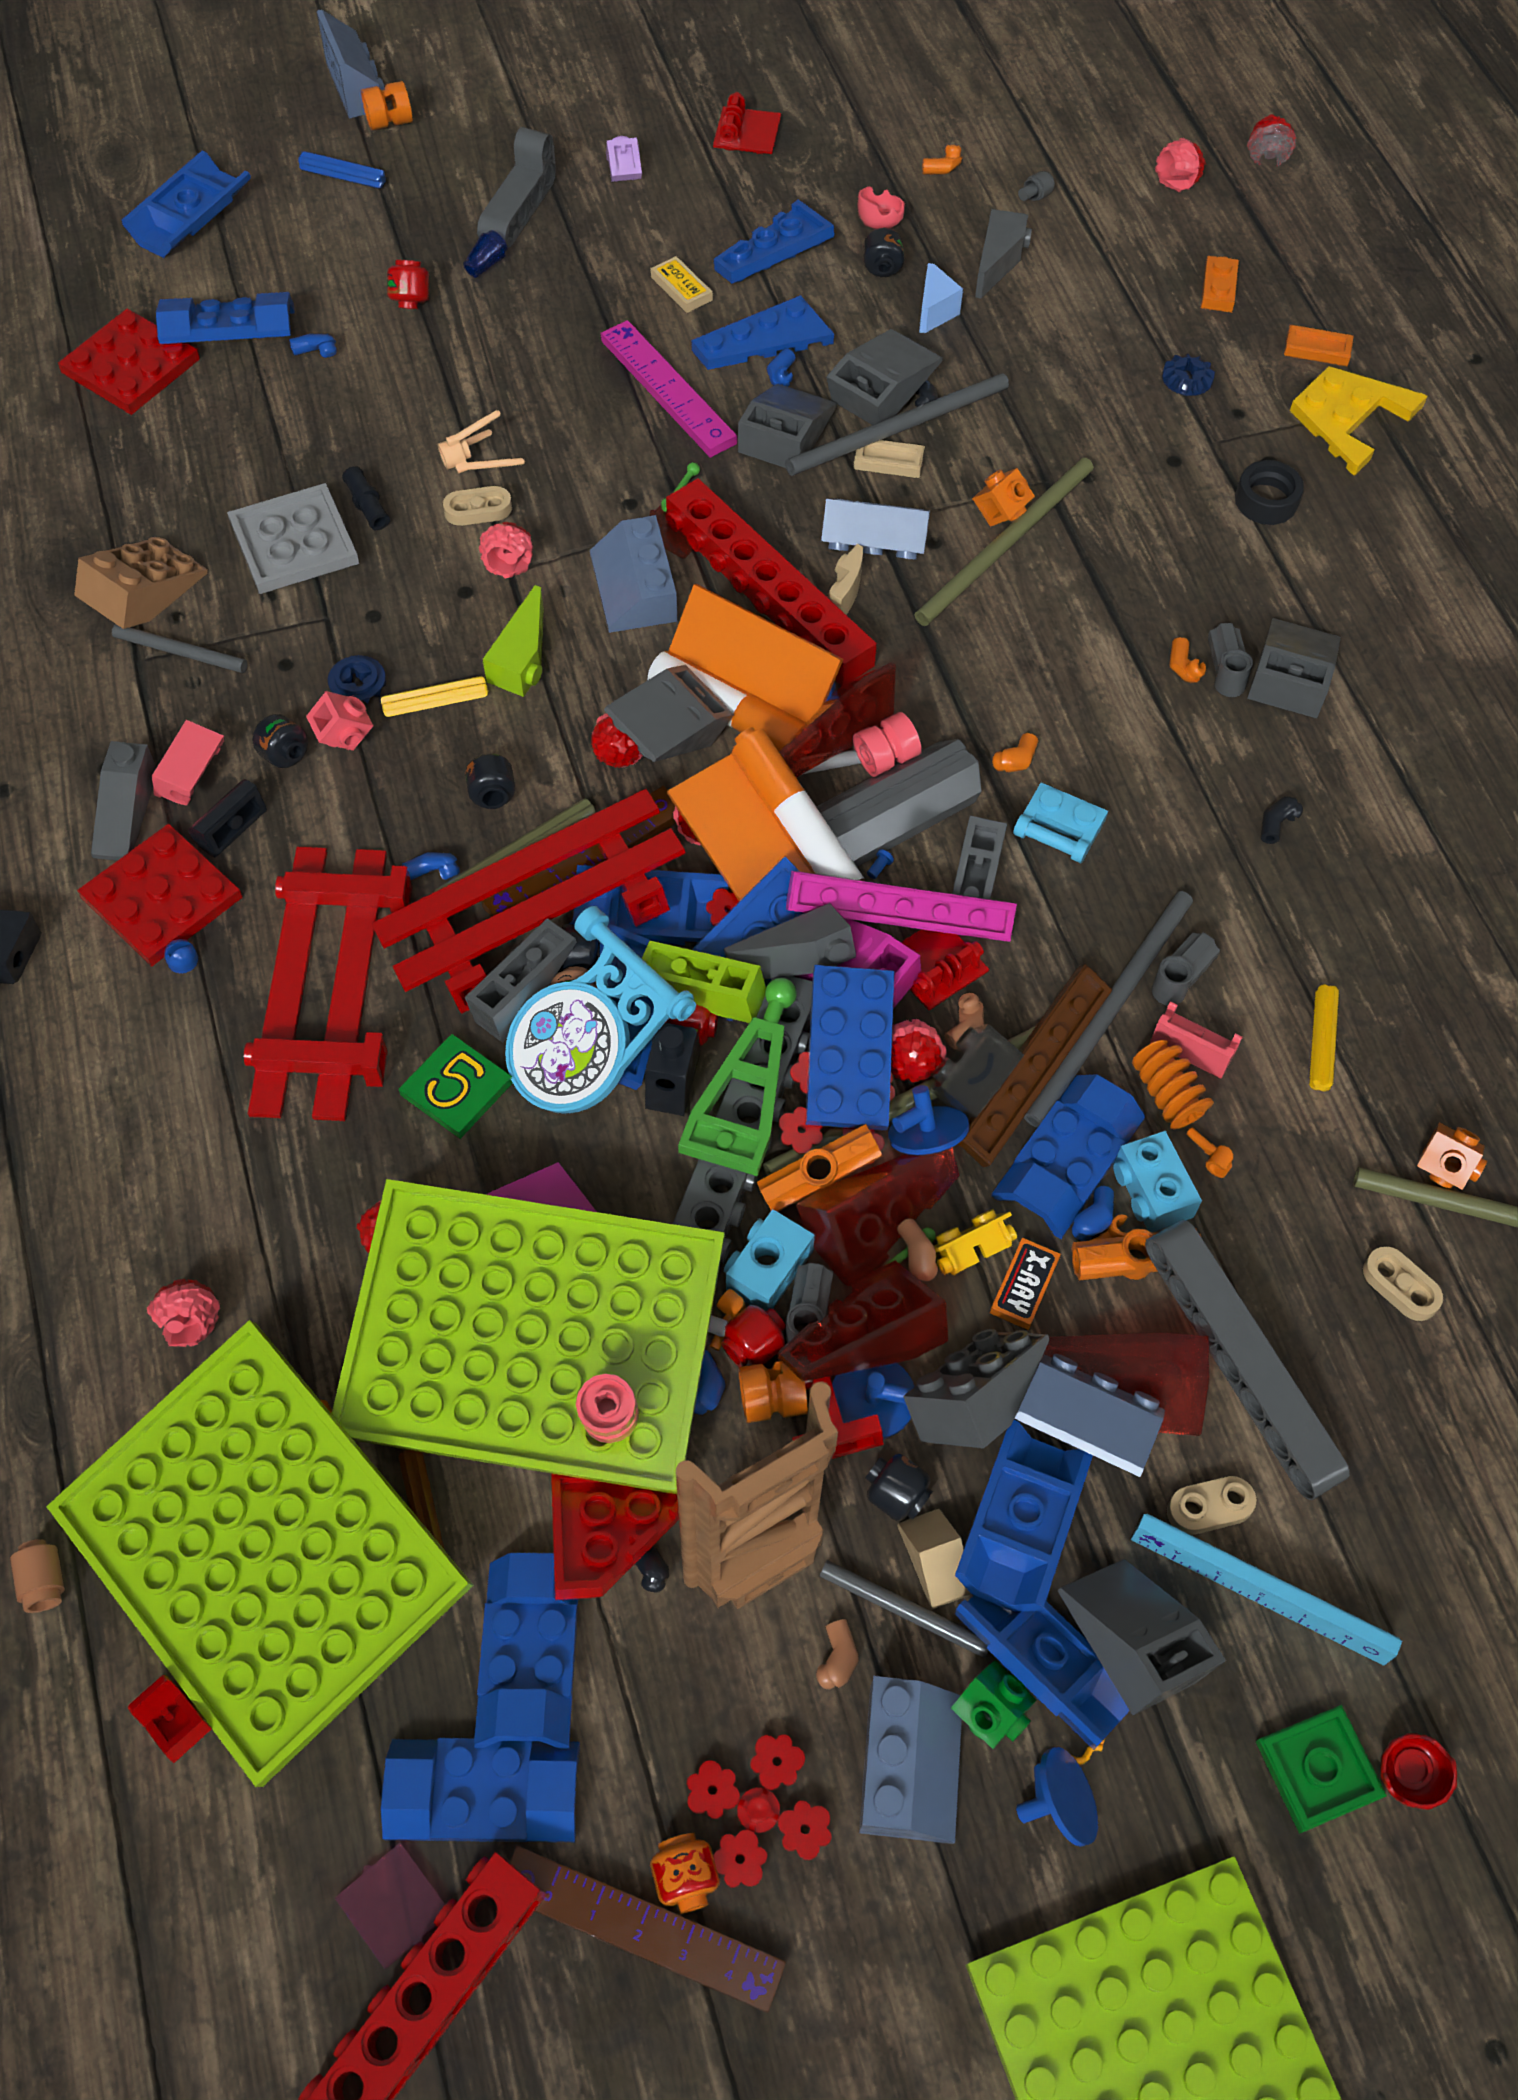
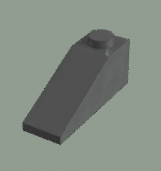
M991 209L978 272L975 298H982L1021 261L1023 248H1029L1032 228H1026L1028 214Z
M110 742L100 774L91 849L93 858L118 861L135 847L153 790L152 775L157 768L146 744Z
M975 816L969 817L952 894L991 899L1007 823Z
M830 903L724 948L726 958L759 965L764 979L812 974L814 965L837 966L856 957L851 927Z
M547 918L465 996L475 1023L503 1043L507 1039L510 1026L520 1008L534 994L550 985L577 943L576 939Z

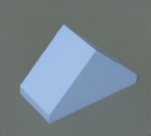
M928 263L919 331L921 333H927L958 316L961 309L963 288L935 264Z

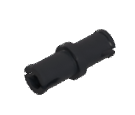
M349 467L344 471L342 479L353 495V504L358 510L363 512L370 528L373 530L385 528L390 522V517L379 501L380 495L375 487L370 486L360 467Z

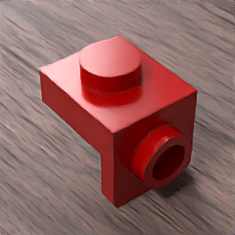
M167 1675L159 1677L128 1705L130 1713L144 1726L173 1764L212 1730L190 1700Z

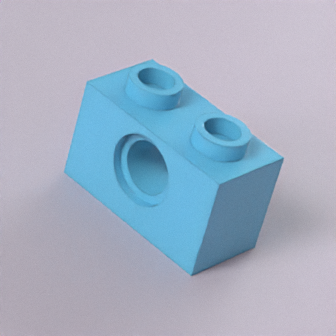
M772 1209L765 1220L759 1218L754 1223L747 1236L749 1242L740 1253L736 1250L724 1267L726 1290H734L749 1305L759 1306L765 1311L769 1308L773 1309L796 1277L798 1265H804L813 1253L815 1234ZM769 1255L777 1261L772 1265H762L757 1259L761 1256Z

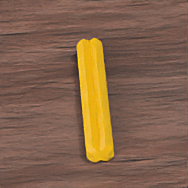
M477 676L385 695L381 697V704L384 715L391 717L483 698L488 695V690L484 677Z
M1326 984L1320 985L1315 993L1309 1081L1311 1089L1323 1092L1331 1089L1334 1080L1339 998L1337 987Z

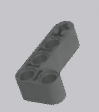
M526 127L518 129L514 141L515 166L479 218L477 226L479 239L505 247L513 245L553 185L556 163L554 140L551 134Z

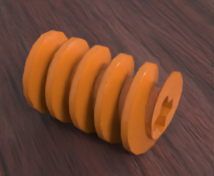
M1159 1040L1139 1051L1133 1058L1132 1064L1136 1070L1140 1071L1139 1076L1143 1083L1148 1084L1147 1090L1151 1096L1155 1097L1154 1102L1158 1109L1163 1110V1118L1166 1122L1171 1123L1170 1129H1180L1201 1118L1212 1107L1214 1102L1211 1098L1198 1099L1206 1091L1204 1085L1190 1086L1197 1080L1198 1075L1195 1071L1183 1074L1189 1067L1190 1062L1188 1058L1175 1060L1183 1051L1181 1046L1167 1047V1040Z

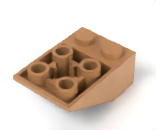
M152 537L146 541L125 544L119 548L98 551L95 554L78 558L74 595L122 629H126L154 619L207 574L208 569L194 561L191 556L182 553L170 545L167 540L160 537Z

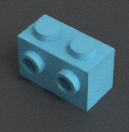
M1166 1131L1120 1147L1113 1165L1114 1174L1118 1183L1121 1186H1126L1132 1198L1131 1206L1133 1213L1138 1221L1144 1222L1148 1231L1155 1232L1169 1227L1180 1220L1194 1218L1202 1199Z

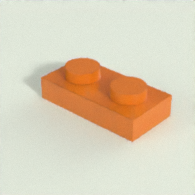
M1207 256L1201 308L1232 312L1235 303L1239 260Z

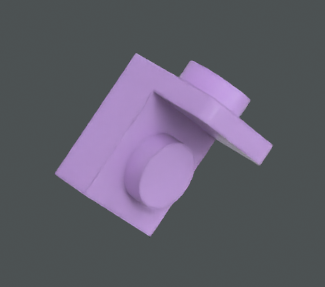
M618 136L612 140H607L606 157L609 161L611 181L641 179L642 170L637 138Z

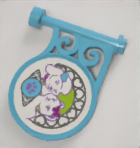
M597 906L585 909L578 916L574 926L575 930L587 941L598 939L604 945V949L597 962L581 977L570 982L548 986L529 998L513 1019L507 1036L506 1064L509 1075L512 1076L511 1080L514 1086L533 1105L555 1113L580 1112L601 1102L616 1087L625 1069L669 1017L684 1021L696 1008L693 994L689 991L677 992L607 927L609 917ZM616 956L626 965V975L621 984L615 988H609L607 980L610 975V979L616 983L620 982L623 978L621 969L611 965ZM595 981H596L597 988L591 986V984L594 983ZM643 996L649 997L654 1005L653 1015L630 1043L627 1022L634 1026L642 1025L650 1017L649 1005L636 999ZM612 998H620L618 1004ZM633 1001H635V1006L640 1009L636 1015H632L630 1011Z

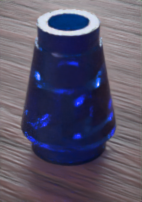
M493 230L482 233L463 263L466 272L470 276L477 278L480 274L504 259L505 252L508 249L505 240Z

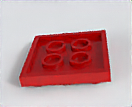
M127 308L59 361L58 365L62 374L132 415L199 361L200 357L198 350L186 342L159 344L157 325Z
M169 823L77 890L81 899L151 967L165 957L166 946L171 941L177 939L188 940L243 898L240 889Z

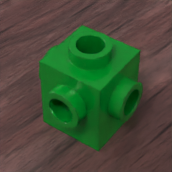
M994 1660L974 1678L951 1709L968 1724L975 1736L984 1740L994 1749L1006 1736L1014 1742L1026 1729L1031 1720L1025 1714L1037 1700L1027 1691L1025 1685L1019 1679L1010 1675Z

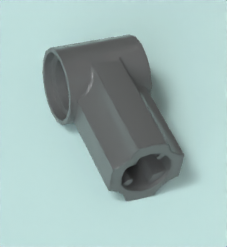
M1221 623L1215 629L1210 630L1208 634V642L1216 671L1214 687L1221 695L1237 697L1243 694L1246 689L1253 666V659L1245 652L1240 629L1235 628L1233 623Z
M1193 932L1172 956L1162 960L1152 985V994L1159 1003L1169 1005L1171 1001L1178 1005L1184 1000L1191 986L1219 956L1220 949L1216 946L1215 940L1204 932L1201 934Z
M808 1263L806 1265H798L790 1309L786 1320L785 1342L788 1348L800 1355H805V1347L820 1344L823 1341L825 1319L833 1280V1271L828 1270L824 1265ZM800 1324H807L813 1327L815 1331L803 1334L797 1331L795 1327Z

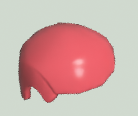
M867 186L859 191L858 214L867 227L872 229L892 228L901 222L904 217L905 203L900 197L890 195L887 189L881 195H875L871 186Z

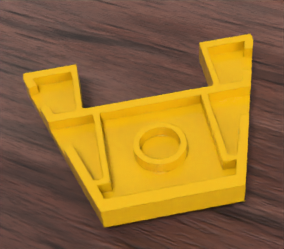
M1329 366L1293 400L1290 412L1315 437L1320 435L1329 444V452L1335 458L1340 455L1348 463L1346 469L1351 474L1356 475L1371 460L1375 449L1350 436V434L1378 406L1385 408L1408 422L1424 406L1428 396Z

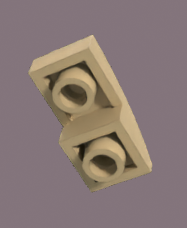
M859 544L848 555L843 554L838 560L835 568L837 582L833 584L828 593V599L846 615L856 599L861 581L863 546Z

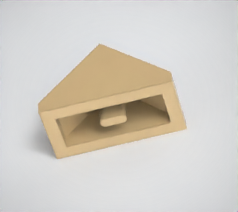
M940 1509L917 1516L913 1520L909 1519L898 1523L899 1531L931 1610L972 1595L955 1576L964 1551L961 1537Z

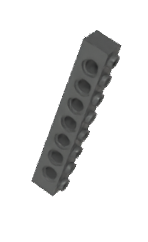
M795 976L779 977L786 978L795 985L797 996L795 1002L790 1007L783 1009L778 1023L784 1026L783 1054H781L773 1115V1121L778 1123L786 1105V1100L782 1099L786 1087L792 1089L795 1081L790 1076L791 1067L796 1063L798 1055L807 1051L810 1039L808 1029L811 1019L812 981ZM766 997L756 1017L762 1020L769 1004ZM792 1018L795 1021L791 1023H786L781 1021V1019ZM757 1038L743 1062L768 1068L769 1054L767 1052L770 1051L771 1041ZM732 1078L716 1118L759 1130L764 1089H758L754 1087L755 1084ZM746 1116H751L756 1118L757 1121L753 1123H745L742 1122L740 1119ZM771 1133V1139H770V1143H769L767 1152H766V1154H765V1157L767 1156L768 1151H769L770 1146H771V1142H772V1138H773V1134H772V1133ZM699 1159L673 1224L700 1228L698 1224L701 1221H714L717 1225L712 1229L706 1230L724 1232L725 1238L720 1263L724 1264L732 1244V1240L728 1239V1235L732 1226H740L746 1204L742 1203V1199L746 1190L750 1192L754 1190L758 1176ZM717 1185H726L731 1190L726 1193H717L712 1188Z

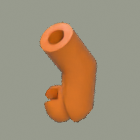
M947 145L944 157L923 158L922 174L950 173L961 164V147L959 145Z
M1182 637L1175 638L1171 646L1170 668L1185 682H1198L1206 673L1204 662L1198 665L1199 659L1191 661L1188 658L1189 641Z
M1030 733L1023 734L1018 747L1007 748L1003 752L998 751L994 754L992 758L993 767L997 771L1005 770L1006 772L1027 769L1034 756L1039 741L1038 738Z

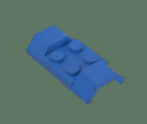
M201 151L122 219V224L140 247L164 258L184 241L188 234H196L233 201L232 197L251 179V175L249 172L244 171L235 178L218 169L206 152Z
M290 292L257 294L256 301H252V299L247 297L237 298L232 302L219 303L215 299H209L196 305L192 298L161 299L156 309L159 344L291 336L289 314L295 313L294 304Z
M577 865L576 875L594 866ZM651 870L645 873V876L648 880L655 876L658 878L663 887L670 908L669 911L635 927L621 894L625 891L622 886H619L574 908L573 920L569 924L575 925L578 916L585 909L597 906L609 917V923L651 941L673 945H685V941L699 942L714 927L710 921L712 914L706 911L707 903L712 900L713 893L717 889L723 888L729 891V886L720 874Z
M1098 1074L1076 1075L1059 1101H1056L1015 1158L1013 1165L992 1192V1197L997 1200L1018 1202L1042 1217L1054 1236L1062 1239L1073 1224L1075 1217L1084 1208L1093 1195L1094 1190L1115 1163L1120 1147L1128 1144L1144 1121L1145 1115L1134 1097Z
M1013 1421L1012 1425L1006 1430L955 1573L958 1580L972 1595L1013 1612L1043 1610L1093 1455L1081 1449L1064 1451L1031 1438L1020 1422Z
M509 1553L490 1563L477 1690L475 1748H485L499 1741H540L560 1749H569L578 1599L555 1600L554 1553Z
M973 1596L968 1601L963 1600L956 1608L955 1615L987 1645V1649L1002 1665L1019 1679L1056 1717L1059 1715L1093 1750L1098 1747L1130 1711L1087 1639L1047 1601L1041 1611L1013 1612Z
M438 1738V1740L392 1739L385 1759L381 1801L383 1840L575 1843V1804L580 1742H570L569 1749H560L540 1741H499L485 1748H475L474 1739Z

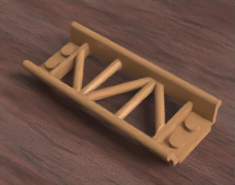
M817 1382L811 1387L806 1434L788 1443L756 1464L732 1475L722 1484L717 1485L691 1461L684 1460L676 1467L683 1580L686 1586L690 1588L699 1586L712 1598L717 1608L732 1600L738 1610L814 1563L815 1552L821 1545L823 1529L817 1519L824 1470L828 1468L833 1453L836 1450L838 1431L829 1416L831 1389L827 1383ZM798 1511V1517L793 1520H784Z

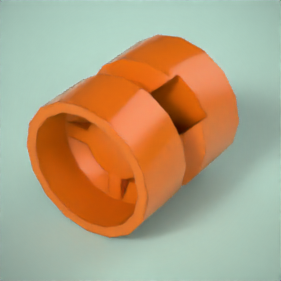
M403 81L386 84L384 90H381L378 86L361 89L363 107L371 131L387 128L389 122H393L396 126L412 122L411 106ZM386 101H391L392 110L388 111Z
M799 1358L775 1361L772 1369H767L763 1364L738 1367L746 1423L771 1420L774 1412H779L783 1418L807 1414V1396Z

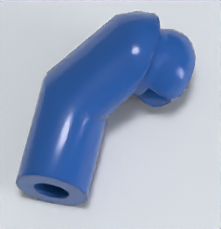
M307 334L289 339L294 356L315 350H320V355L324 358L332 357L337 353L336 341L330 334Z
M788 348L783 349L767 366V373L773 386L781 384L788 387L793 379L792 372L788 374L787 369L795 362L796 357L793 351Z
M427 852L402 863V866L408 867L410 880L436 869H439L441 878L445 880L460 873V868L456 864L458 859L451 853Z
M1100 1186L1094 1190L1093 1205L1075 1217L1072 1234L1076 1239L1089 1241L1094 1235L1103 1232L1111 1225L1114 1213V1191L1110 1187Z
M705 1350L697 1393L694 1411L697 1415H703L708 1410H714L718 1406L725 1390L724 1378L708 1350Z

